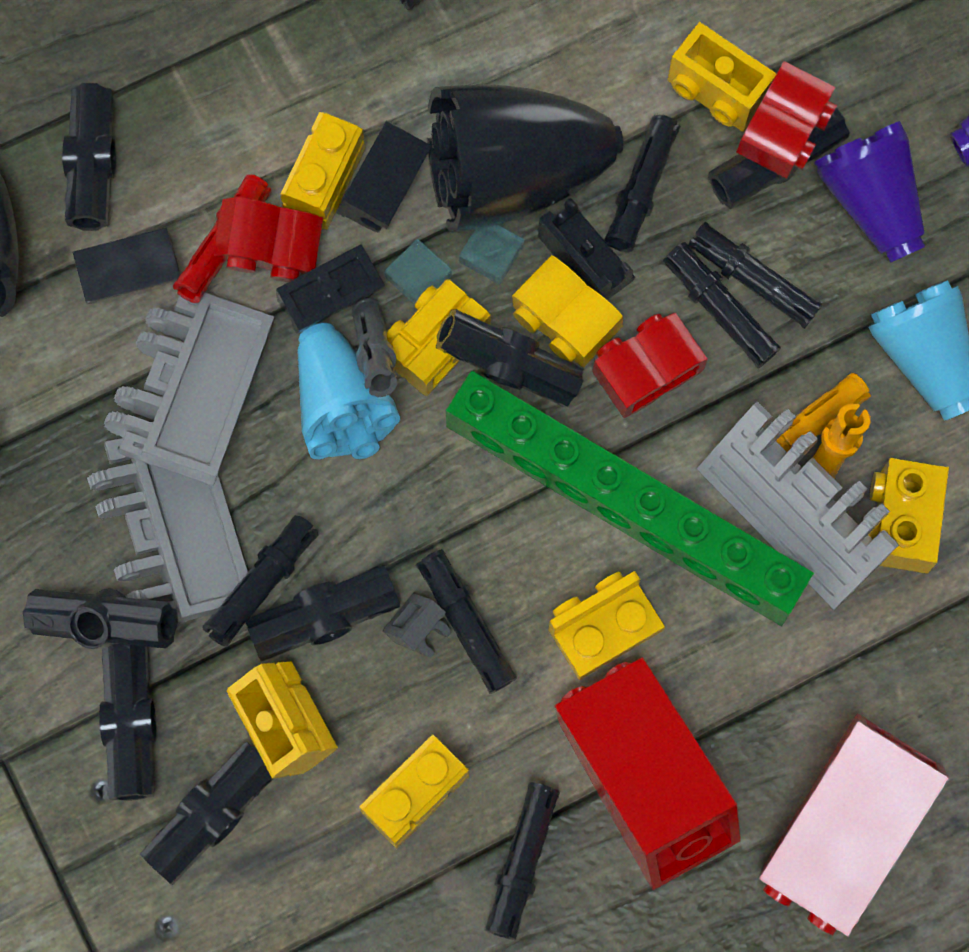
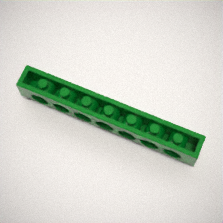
M472 370L445 410L446 427L781 627L814 572Z

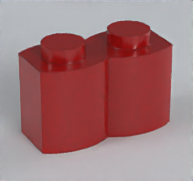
M784 61L750 121L736 153L786 179L794 166L803 170L816 146L815 143L808 139L815 127L823 131L825 130L837 107L835 103L829 101L836 87Z
M243 197L223 199L214 257L228 260L226 268L234 271L255 273L256 266L271 270L270 278L290 282L316 268L323 217Z
M676 312L664 318L661 314L653 315L638 326L636 331L639 334L624 342L620 338L613 339L597 351L598 359L594 361L592 372L623 418L640 411L662 395L676 389L704 370L708 358Z

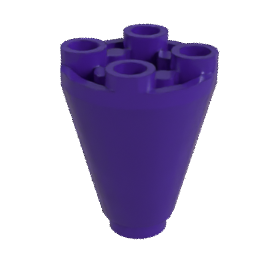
M900 121L876 131L873 136L864 140L862 138L853 140L835 149V152L815 161L821 180L880 254L886 253L890 263L925 247L921 238L925 231L910 142Z

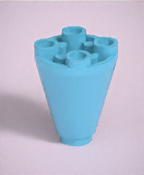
M947 280L916 293L915 295L919 303L906 308L904 302L901 301L871 314L875 323L869 326L872 336L933 411H940L943 420H948L969 411V331L961 291L958 286L951 288Z
M315 324L300 334V344L297 349L301 427L308 452L313 459L350 454L355 459H365L374 455L379 450L378 442L383 440L399 423L400 415L390 395L376 397L369 393V388H365L364 374L359 370L356 361L357 352L343 334L336 331L332 324Z

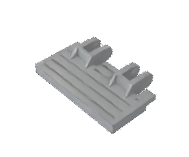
M205 293L199 303L189 302L179 296L174 311L181 314L166 311L159 307H153V309L148 311L145 319L148 327L157 332H162V334L182 340L184 343L162 335H156L155 333H140L136 341V348L142 354L155 358L145 382L144 390L162 395L163 397L139 389L136 390L133 387L122 386V388L119 387L117 389L114 402L121 408L153 419V423L129 414L125 415L123 412L112 411V413H108L104 427L111 433L116 434V436L120 435L123 438L119 454L214 486L272 327L274 316Z
M756 402L697 467V470L776 551L814 572L808 584L834 610L899 546L885 530L881 531L874 539L868 535L890 511L883 504H880L878 507L872 508L858 525L846 512L864 497L867 488L858 481L835 502L833 498L843 487L814 458L810 459L803 467L798 464L818 441V438L810 431L800 436L793 443L792 448L786 452L776 440L792 426L796 416L789 409H786L764 430L763 427L772 416L759 402Z
M123 438L106 441L104 447L109 464L130 459L132 463L92 473L87 478L90 490H104L134 483L136 493L109 498L95 506L98 517L106 519L125 515L136 555L156 550L159 555L138 559L115 567L116 579L120 582L131 581L160 573L163 580V585L133 591L127 594L126 598L170 601L171 607L177 609L178 623L213 615L248 573L219 476L217 475L213 486L119 454Z

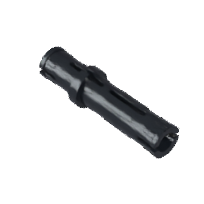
M660 114L652 116L647 135L640 148L625 189L618 193L616 214L604 240L615 250L632 252L645 217L651 215L654 207L652 201L653 194L663 173L672 145L680 130V125L671 117Z
M705 221L695 233L697 236L693 237L689 242V247L721 268L722 276L728 280L734 277L805 329L823 304L814 300L749 254L750 248L743 243L740 246L736 245L709 226L710 224Z
M686 242L679 244L667 255L668 257L664 258L662 263L690 292L688 297L695 304L699 302L715 318L716 322L743 349L757 368L766 364L781 349V346L764 331L753 316L728 291L721 282L723 277L717 271L712 272L696 256L695 252Z
M293 516L277 539L269 547L267 545L263 546L257 554L259 560L225 599L218 610L203 624V630L206 633L210 632L208 636L213 641L228 647L231 640L268 597L274 587L283 577L288 579L295 570V562L318 537L316 529H312L310 533L308 532L313 527L309 521L301 516Z
M444 550L435 551L421 559L415 566L431 589L437 601L436 604L446 612L444 614L450 622L464 650L480 674L489 694L495 693L515 681L517 676L509 663H507L498 644L471 600L474 594L470 587L463 586Z
M529 782L507 862L502 875L497 874L494 885L498 889L484 930L488 933L509 940H516L520 920L528 896L533 897L536 888L532 884L535 870L547 836L552 813L560 794L556 789L551 790L552 787Z

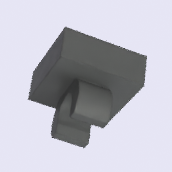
M415 593L410 596L382 630L396 644L427 657H432L435 653L425 642V637L432 629L445 637L451 634L448 625L440 621L446 612L433 600Z

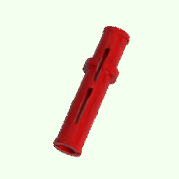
M248 174L233 197H243L265 202L272 190L267 187L268 183L262 178ZM221 207L216 213L217 221L205 237L185 270L173 284L174 290H178L177 294L192 303H199L208 286L226 262L224 259L214 257Z

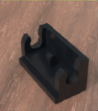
M386 120L336 213L377 233L380 232L382 227L387 229L432 146Z
M569 198L564 203L565 208L557 216H554L549 211L539 218L538 238L554 257L573 270L587 286L608 300L635 280V276L632 274L633 270L626 262L621 261L578 210L579 206L575 201Z
M167 227L73 251L87 305L169 282L173 283L181 275Z
M360 244L276 289V296L281 309L287 312L292 322V327L298 334L385 288V285L364 247Z

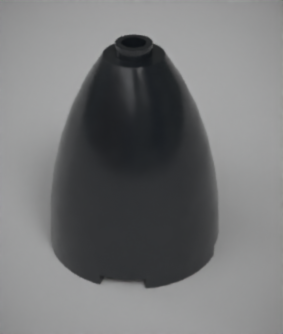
M470 84L435 87L429 97V113H436V122L432 123L431 138H427V143L432 146L428 153L430 173L437 206L448 208L451 219H446L447 229L450 232L490 227L520 219L546 209L595 181L615 163L617 154L623 152V134L620 126H614L608 116L593 108L563 96L515 86Z

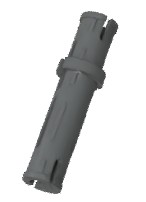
M364 298L355 303L352 308V317L355 322L359 344L356 361L359 370L364 374L365 388L370 389L369 393L376 397H385L390 395L397 386V377L394 374L396 354L393 346L387 339L382 306L378 307L379 302L376 299Z

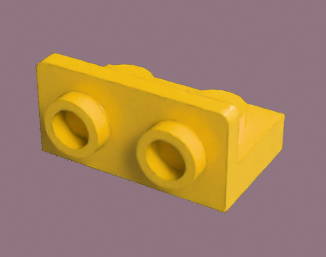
M636 571L623 577L621 572H616L595 586L598 593L582 602L578 596L573 597L553 610L555 618L550 620L548 631L578 680L585 678L664 631V624L639 586L641 579Z

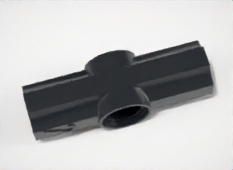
M81 83L80 86L71 88L69 136L64 137L62 146L63 171L67 179L65 221L67 226L78 228L81 231H98L100 228L108 226L110 178H114L116 174V144L112 135L114 95L111 88L100 86L98 83Z
M837 107L825 130L823 131L815 127L808 139L815 143L816 146L807 163L848 139L850 132L846 126L844 116ZM738 154L711 170L708 174V179L712 185L713 192L722 205H726L731 210L770 185L788 181L794 176L798 168L794 166L786 179Z
M457 309L450 311L447 318L442 322L437 334L436 349L482 369L481 374L495 382L518 390L523 388L562 407L570 405L571 401L578 395L584 381L582 378L583 368L540 349V344L534 339L511 329L495 328Z
M385 565L338 584H335V582H324L309 587L295 595L294 601L252 616L247 620L246 626L258 657L262 662L308 643L320 645L338 639L349 633L353 628L352 626L399 608L400 603Z
M111 588L102 589L95 595L35 589L28 594L27 603L23 610L24 628H29L33 635L74 639L79 645L88 649L99 648L106 642L166 649L174 642L175 631L178 627L177 609H173L170 602L126 598L121 592Z
M113 644L112 646L102 648L104 702L100 703L99 708L101 740L103 746H106L108 798L110 800L123 801L143 800L154 797L152 743L156 742L157 734L155 705L153 698H150L148 651L145 646Z
M246 741L210 780L204 779L185 796L175 810L177 815L139 854L171 885H174L209 846L215 847L232 832L244 816L242 811L273 780L259 752Z

